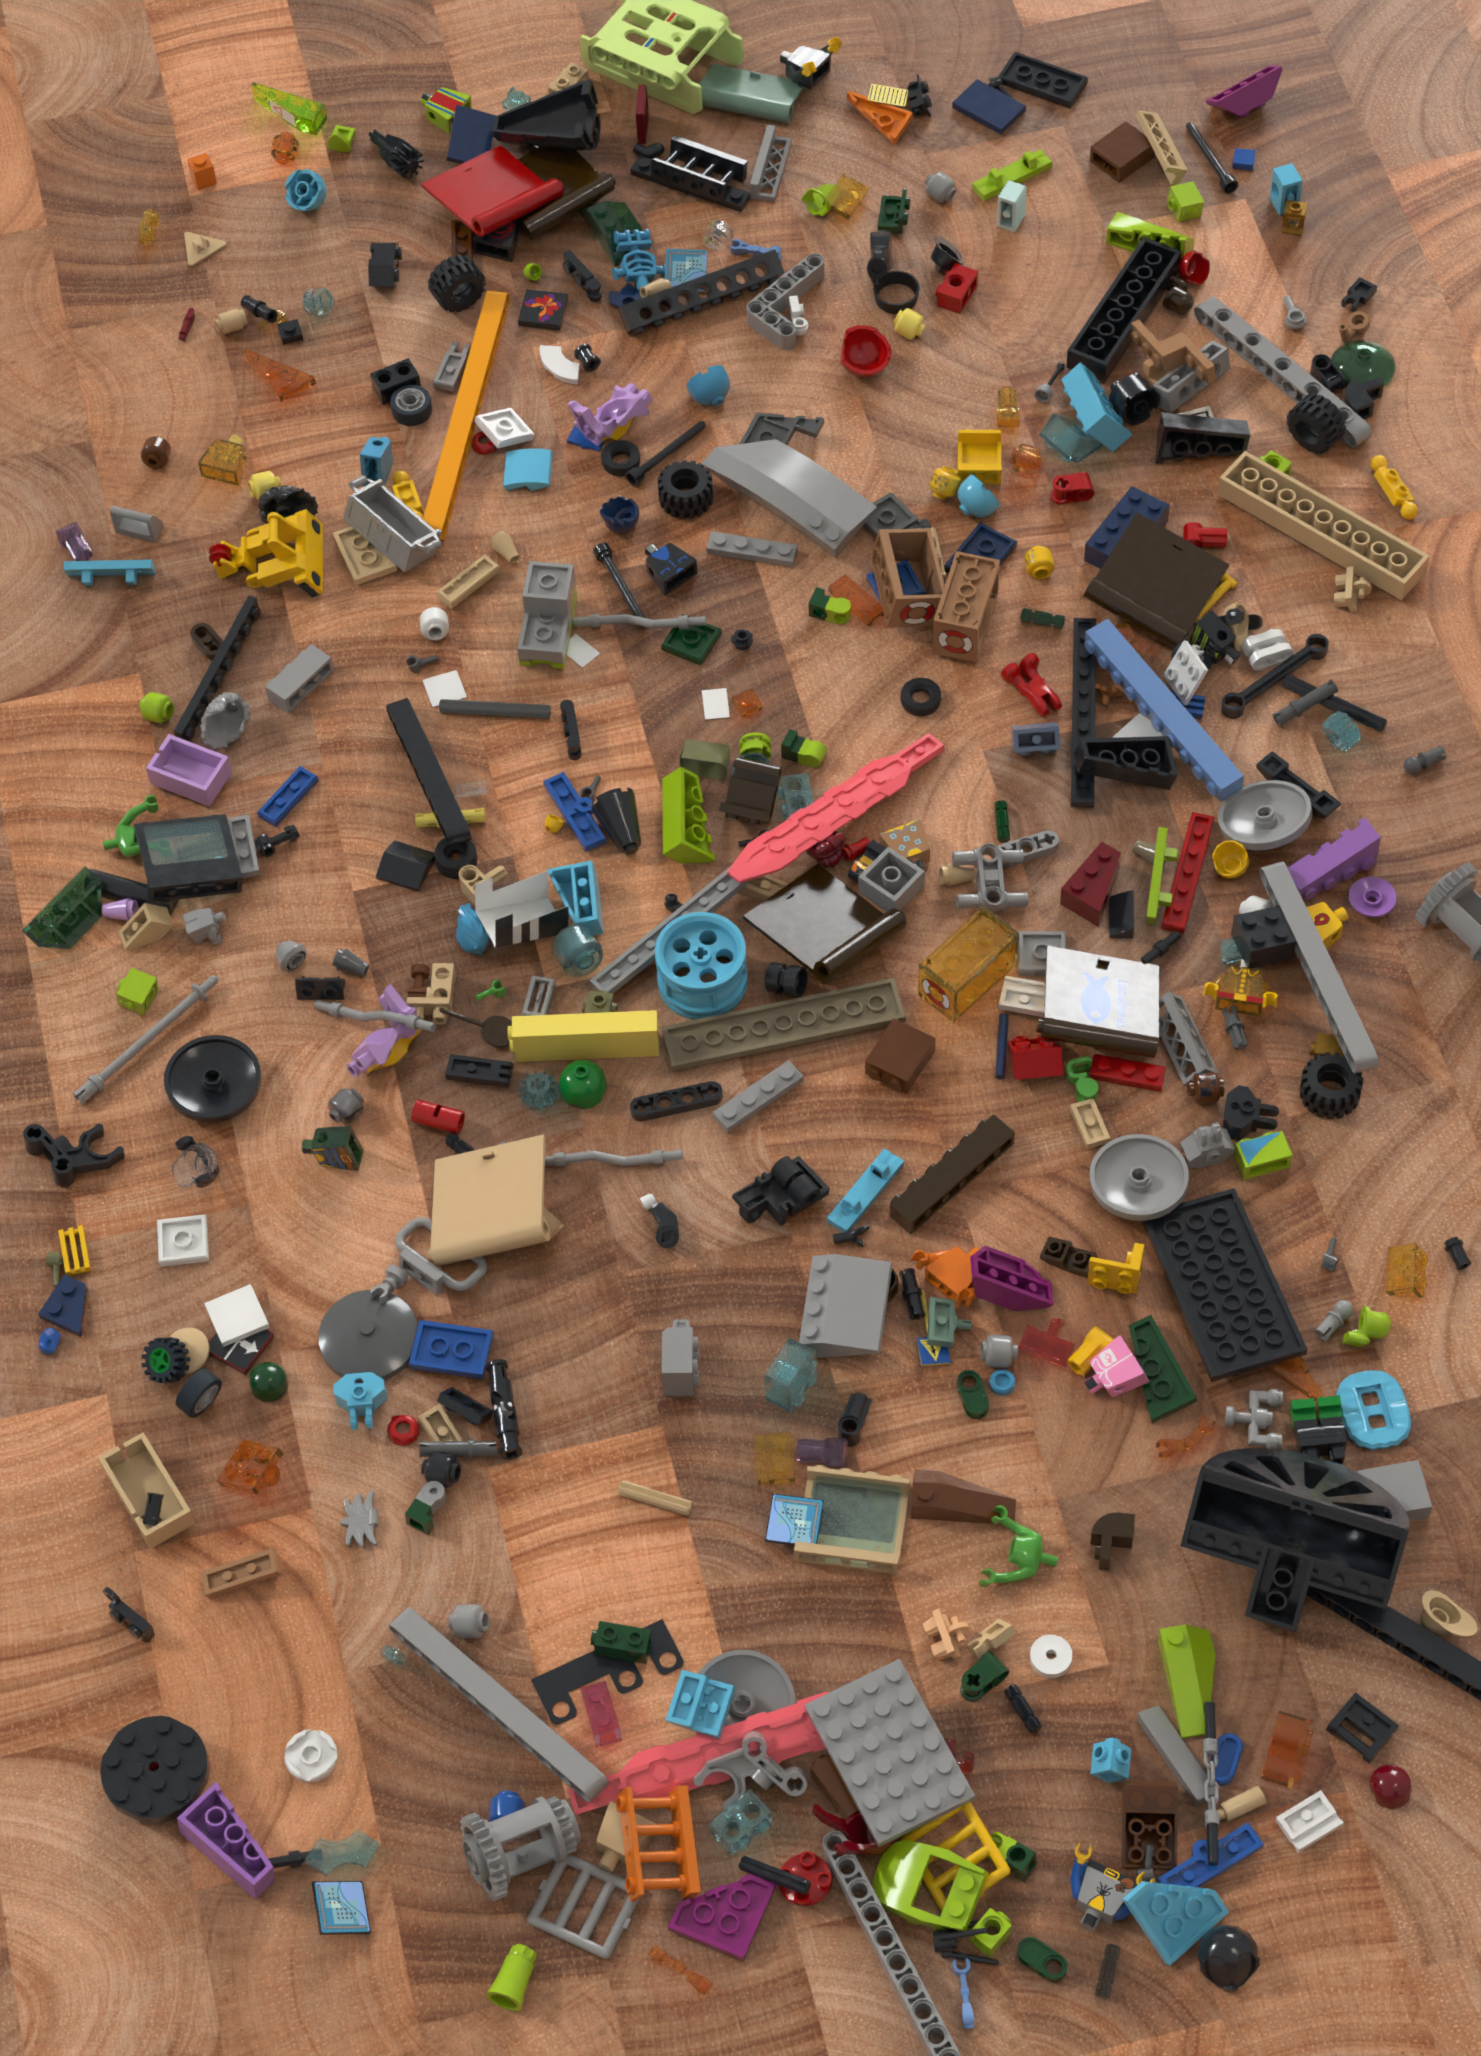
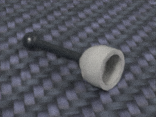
M1059 362L1057 364V369L1048 384H1041L1035 390L1034 396L1039 402L1047 403L1050 401L1053 395L1051 385L1060 371L1065 369L1064 363Z

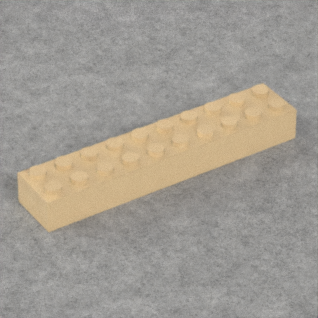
M1244 451L1219 478V496L1346 569L1353 566L1354 574L1364 577L1366 581L1401 601L1427 573L1430 558L1428 554L1247 451Z

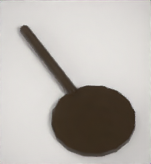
M444 1008L439 1009L441 1013L480 1026L482 1037L488 1044L499 1048L510 1045V1040H508V1026H512L510 1019L496 1015L487 1018L483 1023Z

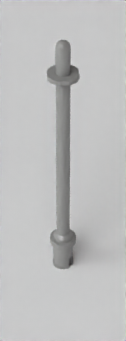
M212 975L200 986L193 983L191 985L193 992L100 1074L90 1075L87 1078L88 1081L77 1091L73 1092L74 1098L77 1101L80 1099L79 1103L83 1105L97 1091L101 1092L104 1089V1082L198 999L206 1001L208 997L205 993L217 984L218 977Z

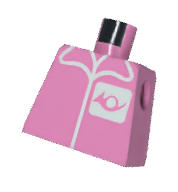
M1121 1335L1115 1338L1090 1361L1096 1374L1084 1381L1091 1394L1105 1387L1111 1397H1116L1150 1382Z

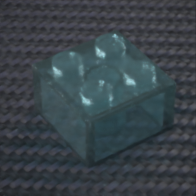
M788 1338L764 1376L765 1400L790 1413L793 1412L796 1406L800 1407L806 1396L805 1391L808 1386L812 1387L818 1377V1373H816L818 1364L816 1361V1351Z

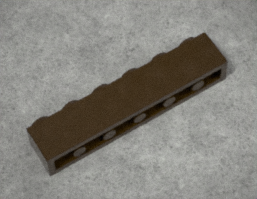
M994 1114L988 1119H983L975 1131L971 1134H966L960 1140L959 1145L954 1149L947 1150L936 1165H930L921 1178L914 1179L905 1192L901 1195L897 1194L891 1200L890 1217L911 1235L1013 1146L1015 1132Z

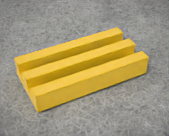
M83 1225L78 1226V1229L68 1228V1231L65 1232L63 1229L58 1230L66 1275L71 1276L91 1271ZM77 1235L80 1237L84 1260L83 1267H80L75 1240ZM66 1238H70L74 1269L70 1267Z

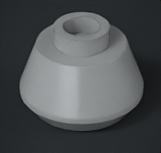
M283 941L276 948L277 961L280 968L284 971L297 969L306 958L305 946L294 941Z

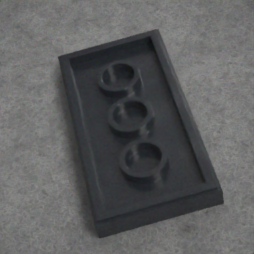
M1014 52L999 74L1004 86L1071 109L1088 83V77L1018 52Z

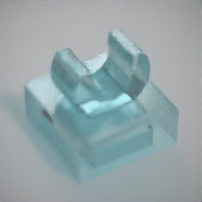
M512 87L502 102L503 108L507 110L514 109L527 102L530 103L531 98L529 95L524 94L523 91L519 92Z

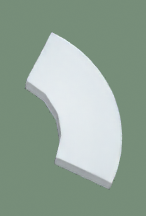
M540 345V358L544 368L553 374L554 378L565 383L578 385L580 363L571 362L566 359L562 354L561 346Z

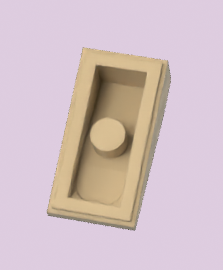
M765 875L747 881L748 885L738 893L766 900L789 883Z
M441 1404L418 1416L419 1423L431 1441H463Z

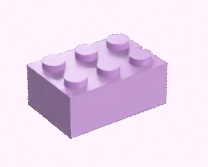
M168 734L160 746L159 753L154 755L146 767L150 784L209 807L232 774L228 756Z

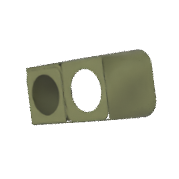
M686 739L679 757L680 767L698 775V777L718 780L726 778L730 760L729 745Z

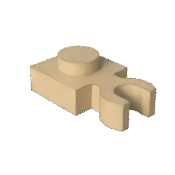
M999 1618L979 1633L980 1638L969 1642L967 1647L971 1654L975 1653L980 1658L988 1652L989 1648L993 1647L996 1649L1005 1645L1016 1632L1011 1624Z

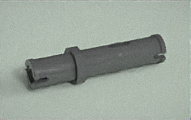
M1330 679L1300 699L1290 701L1288 706L1272 714L1276 724L1281 727L1291 719L1301 717L1302 713L1339 692L1335 682Z
M468 1439V1441H419V1457H429L434 1452L449 1454L455 1457H468V1459H473V1457H496L497 1442L496 1440L474 1441L473 1439Z

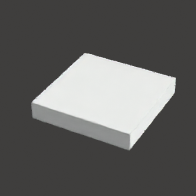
M512 408L475 417L474 422L497 448L531 441L534 438V433Z
M206 1214L157 1220L160 1267L209 1261Z
M251 1284L204 1303L223 1347L270 1328Z

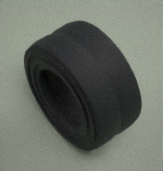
M443 838L435 848L436 866L440 873L448 878L458 879L459 871L462 867L466 865L476 867L477 865L476 847L471 840L449 847L446 839ZM454 853L462 855L459 860H451L450 856Z

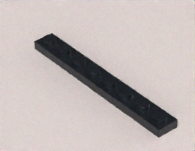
M247 597L173 731L174 736L186 741L193 739L195 729L198 723H201V718H203L206 708L214 699L216 690L222 686L226 672L232 668L233 659L236 654L240 653L245 637L250 635L254 621H257L260 616L261 610L258 606L257 598Z

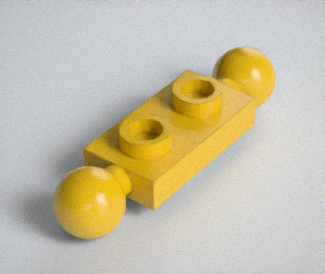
M1374 456L1370 461V467L1375 472L1374 477L1393 506H1401L1400 513L1402 517L1407 520L1414 519L1418 514V507L1413 503L1414 498L1409 489L1405 486L1395 469H1387L1388 462L1384 456Z
M405 471L395 472L392 477L394 484L392 488L395 496L423 519L421 513L424 511L413 479L410 480L409 475Z

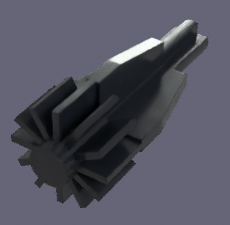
M374 129L373 133L369 132V140L380 147L379 154L392 170L405 179L406 176L411 179L412 172L418 175L416 170L423 168L419 163L424 162V159L421 158L423 154L404 139L389 134L385 137L376 129Z

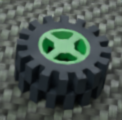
M173 1337L155 1338L154 1341L148 1342L149 1346L144 1348L147 1354H142L141 1359H145V1363H141L142 1368L147 1367V1370L144 1371L145 1375H150L149 1379L155 1381V1383H172L181 1380L180 1377L186 1375L183 1370H189L190 1367L186 1365V1362H190V1357L185 1355L189 1353V1350L183 1349L185 1346L184 1342H179L180 1339Z

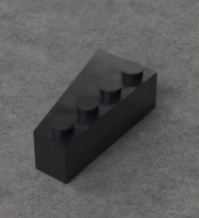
M1168 736L1081 739L1073 753L1077 772L1080 774L1170 790L1178 776Z

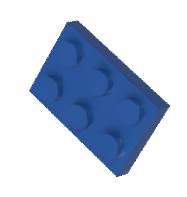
M419 1320L409 1367L416 1370L484 1379L494 1336L493 1330Z

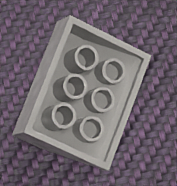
M839 1254L812 1256L799 1346L811 1359L880 1353L893 1265L891 1262Z

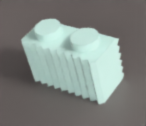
M1007 181V184H1005L1002 192L998 195V227L1012 232L1017 230L1026 215L1027 187L1013 181Z

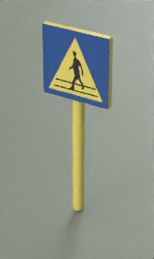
M922 1290L921 1300L926 1314L924 1318L928 1332V1307L925 1291ZM927 1337L916 1338L921 1366L951 1364L948 1347L927 1345Z

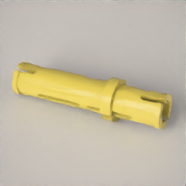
M484 808L461 810L467 824L485 823ZM434 813L415 814L416 829L424 827L440 828Z

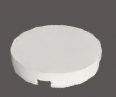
M310 1729L303 1730L291 1738L287 1743L284 1756L285 1765L290 1774L297 1780L307 1783L318 1782L328 1777L335 1769L338 1760L337 1747L332 1737L324 1731H311Z

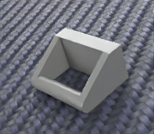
M111 506L110 508L115 533L151 542L157 541L164 527L162 520L153 515Z

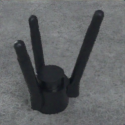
M979 1920L970 1921L968 1929L974 1927ZM951 1928L933 1931L935 1953L942 1952L943 1958L963 1960L968 1958L969 1961L998 1965L999 1963L996 1959L952 1951V1949L957 1948L956 1938L984 1934L988 1932L987 1928L959 1932Z

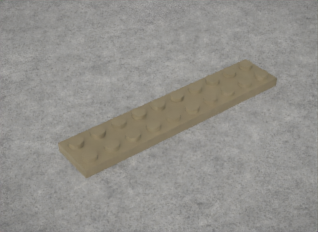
M890 978L662 1026V1034L672 1071L889 1026L893 1018L906 1022V1016L895 979Z

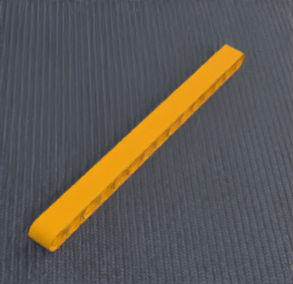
M489 290L486 292L423 520L434 530L439 529L442 531L439 540L444 541L476 428L475 417L479 415L506 319L509 307V293Z

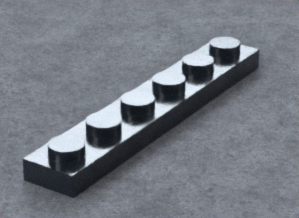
M639 156L630 169L631 175L739 212L743 211L751 199L750 192L727 185L726 200L720 202L651 177L652 159Z

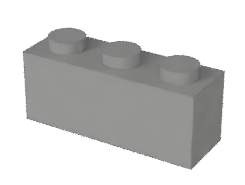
M311 644L307 649L301 651L293 662L286 665L279 675L268 682L266 686L268 700L285 712H291L334 671L331 657Z

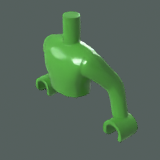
M148 795L144 803L135 806L124 815L116 827V838L103 841L104 850L119 847L124 857L127 858L140 854L138 842L133 840L134 826L130 825L139 814L145 811L150 813L158 812L159 806L154 795ZM162 840L158 844H147L149 852H159L160 857L163 859H168L172 855L167 841Z
M998 1505L993 1509V1511L1001 1515V1518L993 1516L991 1521L994 1524H1003L1018 1535H1015L1012 1539L1008 1561L1021 1569L1005 1573H995L992 1569L986 1568L981 1571V1574L986 1575L989 1581L985 1579L980 1580V1586L988 1587L991 1583H1011L1033 1577L1040 1563L1053 1567L1056 1566L1058 1557L1043 1553V1538L1040 1534L1008 1518V1511L1004 1506Z

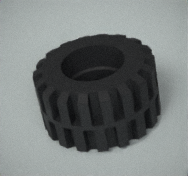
M456 255L455 257H448L447 260L444 259L441 261V264L434 268L435 270L430 274L431 278L428 279V288L434 298L445 311L449 310L452 313L455 311L461 312L463 309H468L472 304L474 305L482 297V293L486 289L484 287L486 285L484 275L474 261L466 255Z
M1312 393L1311 395H1306L1288 412L1286 417L1288 430L1293 435L1292 437L1300 446L1316 454L1327 452L1345 434L1346 422L1342 417L1341 411L1338 410L1331 400L1324 398L1320 394Z
M682 460L679 463L675 461L673 465L668 464L665 470L660 472V477H658V494L661 508H664L667 514L671 513L672 517L676 518L679 516L680 519H685V517L692 519L695 515H703L702 511L706 512L713 503L712 475L709 473L708 468H704V465L701 463L696 464V461L693 460L690 462ZM689 488L691 490L682 491L680 489Z
M1325 1052L1324 1056L1316 1055L1314 1060L1310 1059L1307 1062V1066H1304L1299 1095L1303 1099V1105L1305 1107L1309 1106L1308 1111L1312 1114L1317 1112V1116L1321 1118L1325 1115L1327 1119H1333V1116H1337L1339 1119L1343 1117L1344 1113L1349 1115L1352 1113V1108L1356 1109L1358 1101H1360L1363 1086L1362 1072L1354 1074L1345 1056L1341 1057L1340 1053L1335 1052V1055H1330V1052ZM1334 1081L1343 1088L1340 1090H1328L1322 1087L1320 1083Z

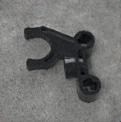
M99 1123L81 1134L77 1147H72L64 1135L53 1139L38 1124H31L23 1131L27 1152L31 1155H45L51 1162L54 1182L61 1187H67L74 1183L75 1174L109 1169L115 1163L125 1158L124 1148L121 1146L105 1155L95 1154L90 1150L91 1143L95 1139L104 1136L103 1125Z

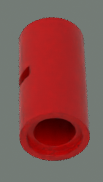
M418 1099L412 1110L411 1121L459 1135L464 1125L465 1112Z

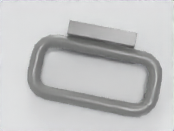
M424 1217L415 1218L408 1222L395 1237L396 1248L401 1252L399 1254V1267L434 1295H438L443 1290V1284L457 1291L468 1290L487 1271V1263L483 1257L473 1258L470 1260L477 1265V1269L464 1281H457L405 1243L406 1237L418 1227H425L431 1231V1219Z

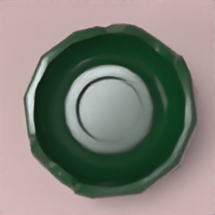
M263 1362L256 1365L249 1375V1385L253 1396L263 1402H273L281 1398L288 1389L287 1375L283 1367L276 1362Z

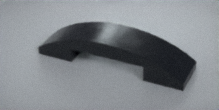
M1273 751L1256 764L1257 769L1266 780L1286 781L1302 788L1310 798L1312 815L1325 819L1341 806V802L1325 790L1318 792L1290 771L1289 763Z

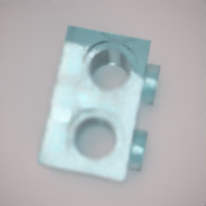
M808 773L781 777V786H778L779 800L784 801V805H781L783 819L787 818L788 820L790 815L798 811L796 809H804L814 802Z
M749 1789L709 1823L710 1833L732 1856L737 1851H744L750 1845L751 1839L757 1834L762 1835L770 1828L772 1812ZM749 1812L760 1814L757 1819L753 1820L746 1817ZM730 1829L739 1831V1834L735 1837H729L725 1833Z

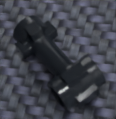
M295 825L284 827V832L271 838L266 834L259 835L255 840V846L260 854L262 853L263 856L269 857L275 852L274 846L287 840L290 842L296 841L300 836Z

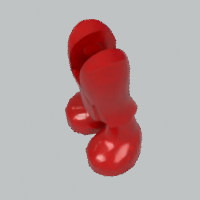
M1029 653L1021 660L1019 666L1014 662L1008 664L1001 671L1000 676L1006 683L1016 687L1020 694L1029 701L1036 713L1044 718L1049 715V709L1044 700L1053 711L1061 709L1062 703L1057 694L1047 685L1045 678H1041L1037 671L1040 663L1039 657L1035 653ZM1023 676H1025L1030 681L1028 684L1023 678Z

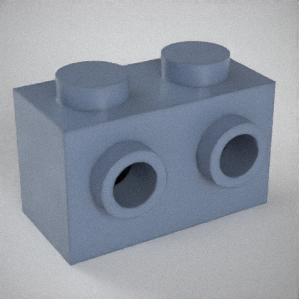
M1053 722L1011 726V741L1014 753H1018V755L1032 754L1031 751L1053 753L1054 750L1060 749L1059 725Z

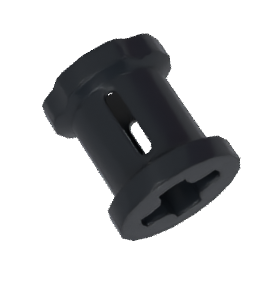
M582 344L576 348L574 356L582 362L583 369L586 372L596 370L601 360L593 354L591 346L589 344Z

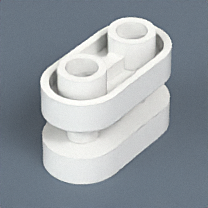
M1270 629L1265 633L1248 636L1241 645L1242 651L1249 658V663L1255 671L1280 665L1294 655L1293 649L1286 642V637L1280 629Z

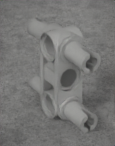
M986 843L981 847L974 848L973 851H953V866L973 865L975 867L978 890L977 894H957V909L978 908V910L986 914L993 915L999 911H1004L1007 907H1027V892L1007 893L1005 891L1002 868L1003 864H1023V849L1002 850V848L992 843ZM983 855H989L992 860L985 859ZM987 898H994L997 903H991Z

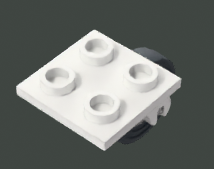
M1184 640L1174 648L1171 655L1172 661L1163 676L1183 705H1188L1206 673L1211 668L1212 660L1200 646Z

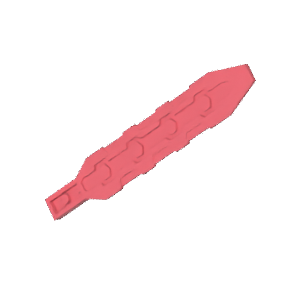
M927 733L896 755L873 760L839 786H834L823 793L821 798L806 808H801L790 815L788 820L773 830L766 831L748 843L729 868L727 874L740 884L782 870L798 859L799 855L817 843H822L832 836L833 832L851 820H856L865 814L870 807L904 788L911 773L944 752L945 744L930 733Z
M823 1692L801 1699L796 1704L768 1713L761 1712L747 1717L744 1721L725 1726L720 1739L696 1733L694 1737L666 1746L659 1745L637 1752L619 1773L606 1777L609 1784L590 1803L585 1801L571 1788L568 1789L575 1815L607 1806L610 1801L616 1803L618 1794L626 1787H632L633 1798L667 1797L668 1793L677 1785H688V1791L708 1784L716 1785L728 1781L731 1776L720 1771L709 1774L701 1786L694 1784L693 1777L703 1768L706 1761L742 1748V1739L748 1732L756 1731L765 1737L766 1754L777 1764H780L782 1760L810 1751L824 1750L826 1748L805 1711L804 1705L830 1692ZM750 1742V1750L757 1751L759 1749V1742Z

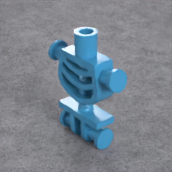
M634 229L633 234H630L629 230H625L624 233L614 232L615 244H618L616 251H631L624 255L620 269L612 268V275L615 281L619 280V277L624 276L626 282H636L639 292L640 287L649 284L648 281L654 280L656 274H662V277H665V264L663 266L656 265L655 256L652 253L642 251L649 250L652 244L649 229L640 232L638 229Z

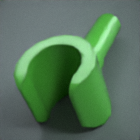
M494 980L491 988L477 994L475 998L477 1001L489 995L502 998L507 993L506 987L500 988L502 986L501 981Z

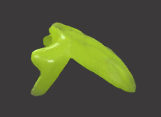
M832 184L821 185L817 189L810 188L801 197V201L806 203L807 211L812 215L824 216L837 202L839 189L837 185Z

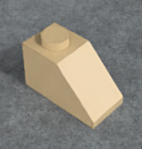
M144 903L119 930L124 949L131 950L161 940L173 927V923L166 907Z

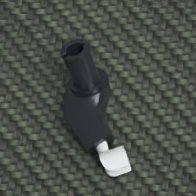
M653 1194L641 1197L640 1200L645 1210L652 1209L651 1215L658 1224L656 1232L657 1243L663 1248L673 1247L679 1239L677 1216L663 1202L658 1204Z

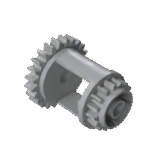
M1468 862L1459 866L1457 870L1447 873L1430 889L1421 907L1417 910L1415 919L1424 927L1429 926L1431 923L1438 924L1443 922L1471 948L1468 956L1473 961L1479 960L1481 962V896L1474 890L1477 883L1475 879L1478 875V870Z
M540 1796L533 1800V1805L491 1822L481 1819L480 1815H477L476 1812L462 1817L460 1821L462 1825L460 1828L464 1839L462 1845L467 1864L477 1883L481 1887L483 1886L485 1894L492 1901L507 1896L508 1884H510L512 1877L553 1860L558 1864L566 1861L567 1855L577 1851L576 1846L581 1842L580 1830L571 1807L566 1800L557 1799L556 1796L546 1800ZM539 1830L541 1839L504 1853L501 1844Z

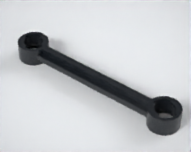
M1321 634L1310 635L1303 649L1240 693L1231 692L1226 694L1222 699V714L1230 719L1241 717L1244 713L1245 705L1281 681L1287 674L1292 673L1310 659H1323L1328 652V639ZM1312 644H1320V645H1322L1323 647H1321V648H1315V647H1313V646L1310 647V645H1312ZM1234 702L1239 704L1241 707H1231L1229 705L1226 706V704Z

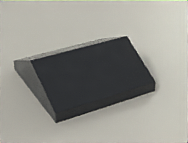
M394 840L383 853L376 879L419 892L435 861L434 852Z

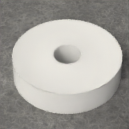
M1045 1635L1038 1638L1030 1650L1031 1666L1036 1673L1046 1678H1057L1064 1675L1072 1663V1649L1069 1643L1057 1635ZM1054 1654L1056 1657L1054 1659H1048L1047 1655Z

